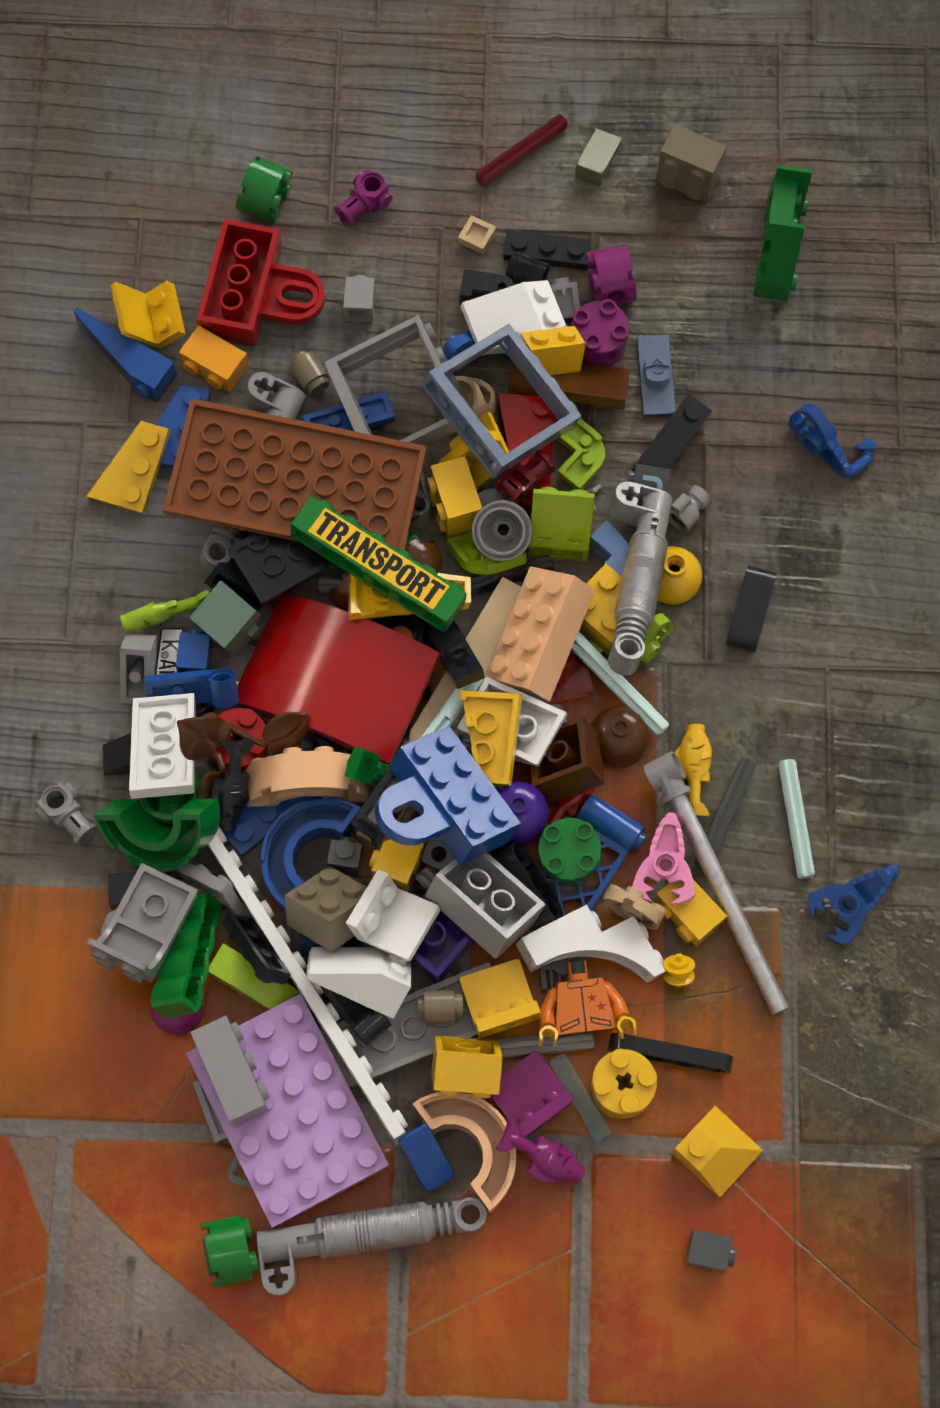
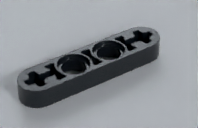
M618 1033L610 1034L608 1051L610 1052L617 1049H627L638 1052L651 1061L721 1074L731 1073L733 1056L726 1053L624 1034V1039H621Z

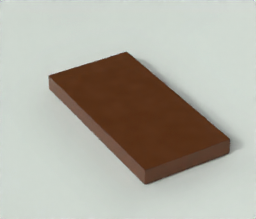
M582 362L580 372L550 375L558 382L560 389L571 402L625 409L630 369ZM513 364L508 393L539 396L516 365Z

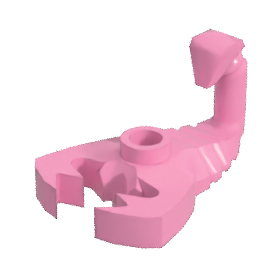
M667 813L659 823V827L656 829L655 836L652 839L650 854L639 867L632 887L644 893L643 899L649 903L652 900L647 894L656 892V890L644 883L646 879H652L657 883L662 880H667L669 884L676 882L684 883L682 888L671 891L672 894L679 896V898L671 903L672 906L684 904L695 897L692 874L687 862L684 860L685 845L683 833L675 813Z

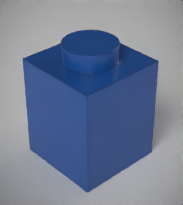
M190 630L188 633L180 632L176 660L177 672L210 670L213 642L210 635L201 630Z

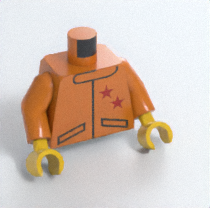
M586 960L567 962L569 981L556 982V987L548 990L540 1007L538 1045L542 1047L544 1037H550L553 1040V1047H556L558 1035L612 1028L618 1029V1036L621 1039H624L623 1029L627 1027L632 1028L634 1035H637L636 1022L630 1016L625 1000L610 982L603 981L602 977L588 978Z

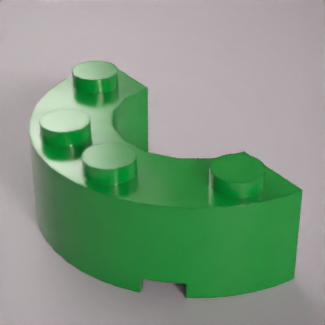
M115 799L95 813L94 818L102 836L114 850L117 847L128 856L126 861L137 867H140L141 863L160 872H168L185 865L212 841L219 826L220 806L218 799H191L172 814L173 827H168L152 820L144 811L139 799Z

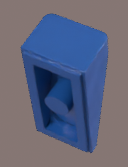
M426 1123L398 1139L417 1178L427 1192L434 1190L454 1177L449 1163Z

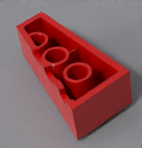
M498 393L497 409L502 427V436L509 452L555 423V415L540 396ZM553 442L540 449L551 461ZM535 453L520 463L525 466L535 457ZM548 473L538 481L539 489L550 487L551 473ZM533 495L530 498V500L522 506V508L527 512L530 519L532 515Z

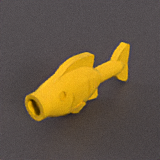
M702 724L687 725V732L682 739L681 745L675 754L684 768L686 780L691 789L688 799L696 816L710 817L708 809L700 802L701 782H710L709 769L713 760L712 748L705 733V726Z

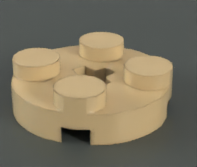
M610 884L602 899L604 901L603 904L616 915L625 920L635 916L636 920H640L639 922H642L647 929L651 930L658 929L666 913L664 907L654 902H647L643 899L644 893L631 886L624 890L619 886Z

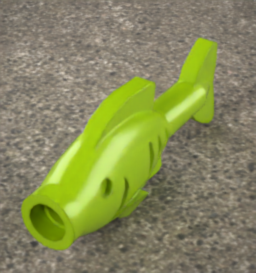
M205 590L196 596L177 602L172 600L154 604V601L141 608L120 615L119 618L124 633L137 631L171 621L179 613L198 608L210 591Z

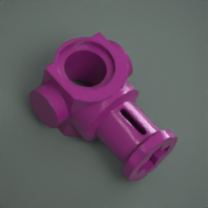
M367 169L365 172L361 171L356 175L353 180L355 187L350 191V197L343 204H337L334 207V212L343 224L351 227L355 223L354 220L363 212H377L379 209H385L391 203L393 196L389 193L388 185L385 184L383 176ZM369 189H377V191H374V192H371V191H368V190H369Z

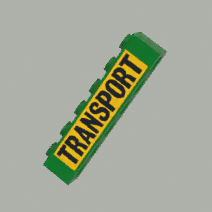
M311 496L291 523V537L443 633L447 631L465 605L467 593L464 592V589L458 583L452 580L446 581L438 576L434 568L427 564H419L412 559V556L402 548L395 549L386 543V540L380 534L368 532L361 527L356 519L348 515H341L335 511V508L329 502L323 499L319 501Z

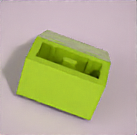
M553 487L534 489L531 515L532 538L529 544L528 557L538 558L550 555L552 559L587 562L595 494L581 489L571 490L570 492L558 491Z

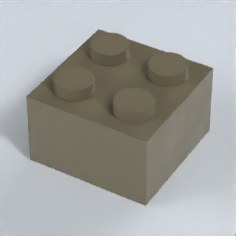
M675 124L661 149L656 181L668 189H675L685 193L693 200H701L707 203L721 177L727 146Z
M329 866L285 895L287 925L332 952L355 936L347 926L346 921L367 887Z

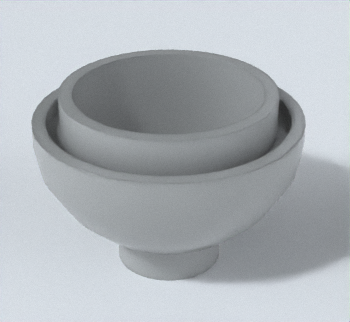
M498 500L488 503L479 510L472 524L473 541L478 550L490 559L496 561L512 560L520 556L530 544L532 538L530 517L521 506L514 502ZM500 524H507L509 526V533L507 535H501L498 532Z

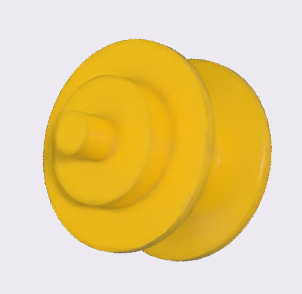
M678 953L664 960L663 967L665 972L663 973V978L665 982L676 987H682L694 981L695 974L693 970L695 962L692 958Z

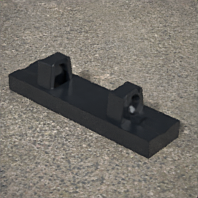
M455 620L445 633L425 621L424 632L434 650L441 654L440 660L456 689L485 678L482 666Z

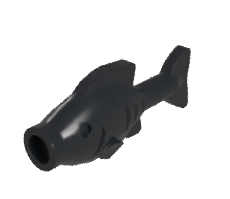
M252 739L222 741L224 749L230 755L229 769L223 779H212L210 799L219 800V827L223 830H235L237 828V822L242 816L250 798L247 788L250 775L247 771L241 772L243 756L254 745Z

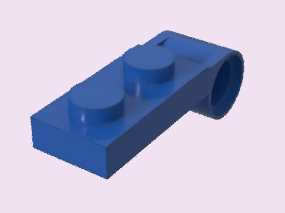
M231 669L197 670L145 676L147 697L194 693L196 703L212 702V706L219 709L233 707L239 702L235 672Z

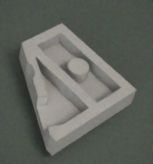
M188 862L177 869V872L186 884L198 889L199 893L210 892L221 903V907L223 905L227 906L233 914L245 917L251 916L234 892V884L225 876L219 875L216 877L205 866L201 864L194 866Z

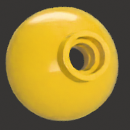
M668 546L658 601L671 605L681 604L693 598L700 589L702 569L698 559L690 551L677 546ZM670 565H677L680 571L673 572L668 567Z

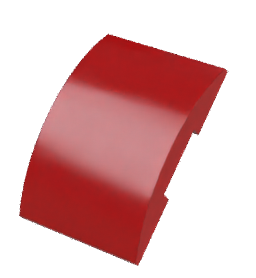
M283 595L279 598L238 683L239 702L236 705L245 709H252L255 713L270 719L286 712L302 713L307 711L310 716L307 731L330 739L337 745L352 751L354 746L379 754L381 755L379 761L390 765L441 654L412 638L366 618L348 620V612L301 597Z

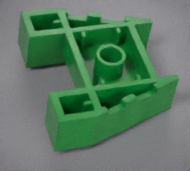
M779 164L776 168L767 198L764 218L765 229L753 296L787 301L789 292L796 290L798 274L794 272L805 225L798 223L800 216H806L809 199L805 198L813 173L811 169Z

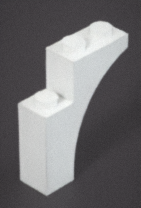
M587 904L522 937L516 944L530 972L549 963L573 957H594L615 962L633 971L646 983L653 981L665 972L663 958L650 945L648 931L642 922H638L635 916H632L602 932L598 915L594 911H590Z

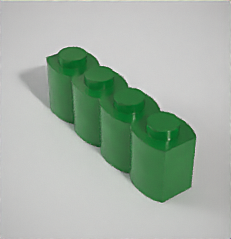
M208 891L198 894L158 971V980L151 994V1006L164 1018L197 1013L201 1006L203 984L209 972V956L215 945V929L221 918V903Z

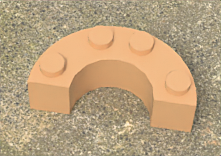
M329 746L317 747L314 751H302L301 748L290 747L283 749L282 754L252 759V763L246 768L250 775L247 784L248 796L250 797L247 807L278 806L280 802L287 799L305 796L333 797L351 803H365L370 796V784L344 776L347 769V761L351 754L333 752V748Z
M436 1092L413 1103L414 1111L422 1122L428 1125L432 1134L442 1130L457 1129L469 1134L478 1143L482 1152L483 1164L478 1176L470 1183V1189L477 1199L484 1204L487 1213H492L506 1197L516 1168V1148L505 1152L496 1150V1146L503 1136L507 1124L503 1116L491 1104L481 1098L473 1097L472 1094L459 1092L457 1096H445Z

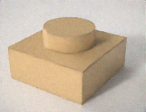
M471 215L458 236V243L483 255L496 233V226Z

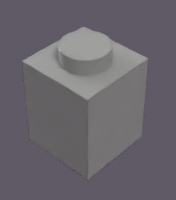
M365 275L346 276L343 304L344 321L373 322L375 279L368 278Z

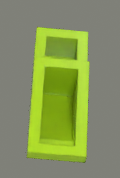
M224 943L209 965V976L232 988L237 994L267 1011L301 994L299 990L287 982L284 985L275 982L265 983L259 980L254 974V969L243 958L242 954Z

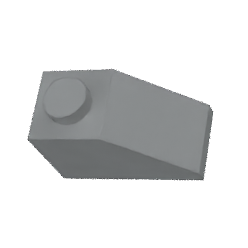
M126 633L120 647V703L133 704V698L147 697L145 676L155 675L157 635Z

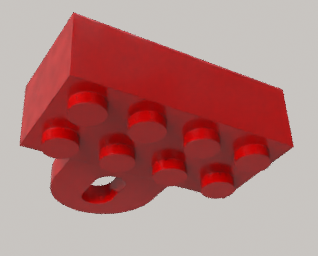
M224 218L197 314V326H201L225 341L256 347L263 319L292 325H301L314 320L321 313L325 304L324 286L318 276L309 270L278 264L282 249L280 229ZM293 290L308 293L312 296V299L307 303L287 300L283 297V294L286 291Z

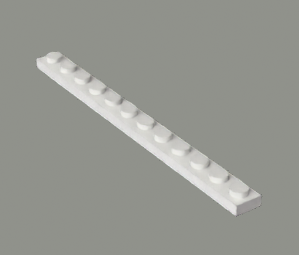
M218 826L214 838L207 846L227 878L234 884V889L256 924L291 973L290 978L302 994L307 1005L392 1140L398 1145V1139L406 1135L404 1129L408 1127L407 1122L399 1110L392 1112L387 1104V1101L391 1099L381 1082L375 1085L371 1079L370 1074L374 1072L365 1056L358 1058L353 1048L357 1046L348 1029L343 1032L340 1030L336 1023L340 1019L331 1003L325 1005L319 996L324 993L320 985L306 979V974L303 971L307 967L305 961L298 951L294 953L290 951L287 943L291 941L282 925L276 928L270 919L275 916L266 900L259 902L254 894L259 891L250 875L245 877L242 875L239 867L243 866L234 850L228 852L223 845L227 839Z

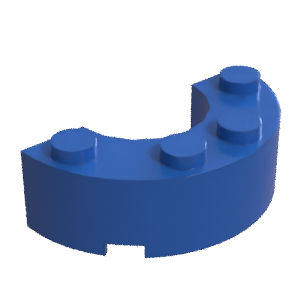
M322 797V799L310 801L304 800L289 807L272 823L262 844L261 866L268 892L275 904L285 914V895L304 883L295 871V863L300 850L310 841L320 837H332L338 840L340 837H348L351 833L349 822L357 815L361 809L360 807L346 800L333 797Z

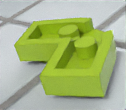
M580 418L570 431L556 439L573 452L571 457L558 469L557 476L572 488L583 490L601 470L605 461V448L601 435Z
M472 531L447 539L448 551L458 564L470 573L479 575L496 574L527 563L525 552L508 561H496L486 557L476 547Z

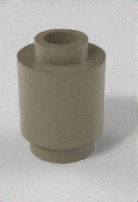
M302 351L291 359L292 363L289 369L305 392L315 396L323 392L330 385L329 375L313 352L306 353V351Z
M454 990L424 991V997L418 998V1017H425V1023L455 1022V1019L463 1018L462 993H454Z

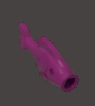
M508 1120L504 1134L496 1146L497 1151L505 1152L516 1148L529 1155L531 1163L526 1172L542 1182L571 1181L577 1184L583 1179L585 1167L578 1163L567 1147L556 1142H549L548 1139L541 1135H537L535 1143L520 1136V1130L514 1120Z

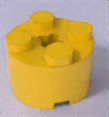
M627 1049L614 1050L605 1055L594 1069L590 1084L594 1103L602 1113L614 1119H627L640 1115L646 1110L655 1095L657 1074L649 1060L640 1053ZM625 1078L629 1081V1088H624L621 1091L617 1088L619 1082L616 1079L622 1081Z

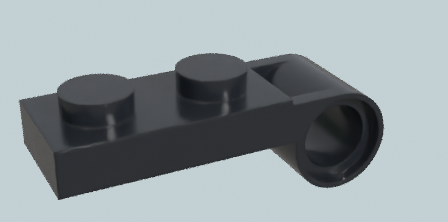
M320 986L326 999L367 1046L392 1026L384 1014Z

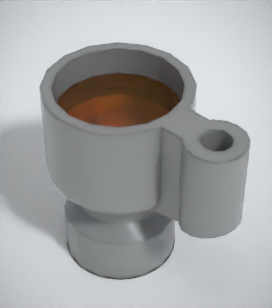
M697 485L692 486L686 494L682 493L671 505L668 523L677 531L687 533L698 521L700 516L699 510H703L711 502L709 494Z

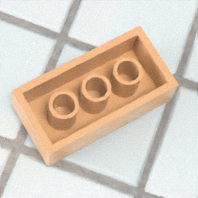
M530 566L485 675L536 699L550 702L595 589L574 575Z

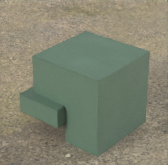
M221 580L189 617L223 648L235 655H238L252 638L259 642L263 630L255 624L262 614L251 607Z

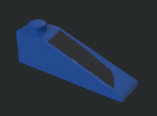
M76 308L74 314L78 326L129 382L134 391L145 399L150 397L158 402L177 376L174 362L138 341L122 335L120 331L83 310Z

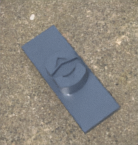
M669 335L637 336L643 417L672 416L676 410Z

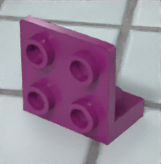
M536 1050L501 1076L499 1095L491 1094V1097L507 1119L516 1122L520 1130V1136L525 1139L575 1102Z

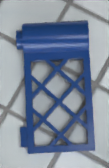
M594 794L588 798L576 819L592 825L599 836L600 843L603 844L601 845V850L609 848L619 854L613 865L604 867L599 865L595 873H598L600 882L596 891L583 893L580 883L577 884L579 894L561 898L559 884L552 878L545 879L547 874L542 870L541 874L547 883L555 882L563 916L566 914L562 902L581 899L583 907L586 905L584 898L591 896L592 898L587 906L590 911H594L592 910L628 853L632 848L638 851L647 837L643 833L645 826ZM608 871L605 878L602 879L601 872Z

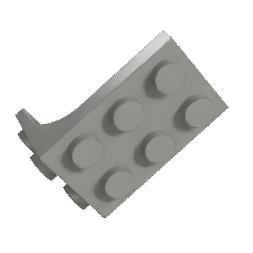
M141 863L105 931L97 940L88 939L86 944L92 951L90 955L96 958L95 962L110 970H113L114 966L119 967L120 970L125 972L124 976L141 984L143 979L152 983L199 894V890Z

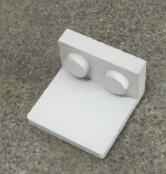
M377 870L346 924L358 940L403 960L411 961L440 912V908L435 903L397 888L388 873Z

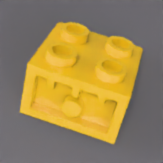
M165 281L147 293L118 282L111 284L118 327L122 335L162 349L186 334L174 283Z
M519 959L474 972L459 979L478 1039L540 1018L541 1012L537 1000L534 1001Z

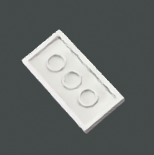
M194 693L133 698L129 781L131 799L194 793L195 761L186 759L181 753L177 720L196 717Z

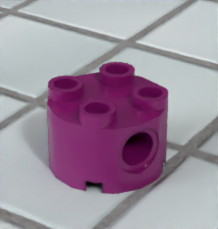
M626 245L586 252L588 268L593 269L587 271L590 288H594L597 291L593 293L594 301L610 299L615 301L617 305L637 301L636 283L632 276L633 266Z
M605 299L603 301L589 302L574 312L571 326L576 327L585 341L582 362L611 366L618 362L626 349L629 323L627 316L617 306L615 301Z

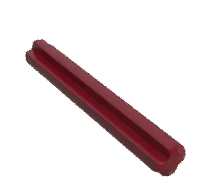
M561 114L550 119L475 173L477 182L481 186L491 183L567 129V120Z

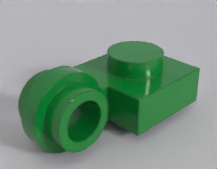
M354 746L353 752L347 761V769L344 776L371 785L373 779L381 781L387 772L388 764L379 761L381 755Z

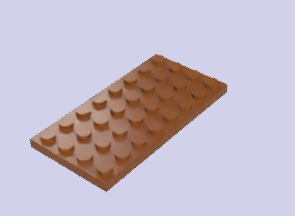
M191 398L163 513L165 515L297 541L290 536L291 523L309 498L313 496L319 501L323 499L329 502L335 508V511L341 515L353 517L368 532L380 534L386 540V543L395 549L402 548L405 550L427 446Z

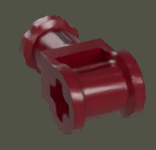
M538 450L535 453V457L525 466L519 462L512 469L504 471L496 479L494 488L498 492H503L511 502L522 507L530 500L534 489H539L538 481L548 473H554L556 467L543 451Z

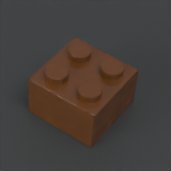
M583 716L564 722L538 767L530 765L532 786L536 787L543 794L549 804L605 784L597 731Z

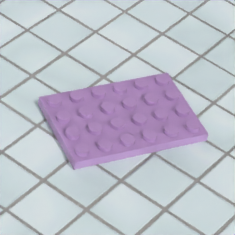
M302 994L239 1025L244 1037L243 1040L239 1041L243 1053L250 1051L257 1069L251 1072L256 1083L261 1080L263 1081L270 1096L269 1099L265 1100L267 1110L232 1126L198 1049L195 1048L186 1053L273 1229L389 1167Z

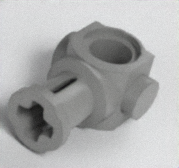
M60 782L58 785L50 786L43 791L41 799L37 801L39 806L34 811L46 824L52 821L58 828L64 827L74 838V844L79 846L88 841L95 834L98 827L94 823L90 824L80 813L82 807L76 801L80 795L69 782L65 785ZM55 798H64V803L61 807L50 808V804Z

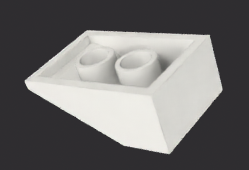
M548 280L523 282L463 302L460 305L475 344L507 324H510L519 334L566 326ZM498 345L483 355L506 352Z
M486 676L478 691L519 693L522 696L514 761L538 767L563 724L567 712ZM465 714L457 726L463 740L470 738Z
M312 947L309 951L306 979L394 1019L411 988V961L403 960L376 947H338L332 952L324 947Z

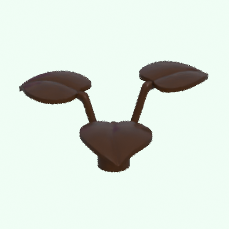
M307 711L302 713L286 712L275 716L267 723L263 730L264 740H259L235 728L232 723H227L214 712L207 713L201 717L177 720L179 747L183 756L188 760L195 761L204 759L213 752L219 764V772H208L200 780L196 790V799H210L212 779H223L228 773L218 748H223V740H231V733L244 739H252L254 744L260 747L266 746V751L270 756L282 754L283 749L297 747L304 739L309 727V713Z

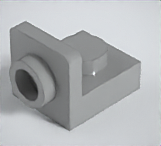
M569 277L552 279L550 287L563 319L573 318L574 312L580 308L577 282H569Z

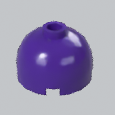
M514 781L510 786L497 789L498 793L521 822L507 844L509 845L515 841L521 844L534 842L542 835L548 822L549 809L543 794L536 787L526 782Z

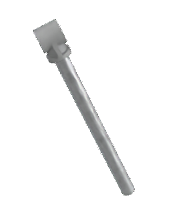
M670 751L645 764L644 771L650 784L657 792L661 791L663 804L670 803L674 813L677 815L679 823L721 910L727 915L728 925L771 1014L773 1015L788 1008L785 997L687 797L691 793V789L688 785L685 786L683 782L686 774L680 760L673 751Z

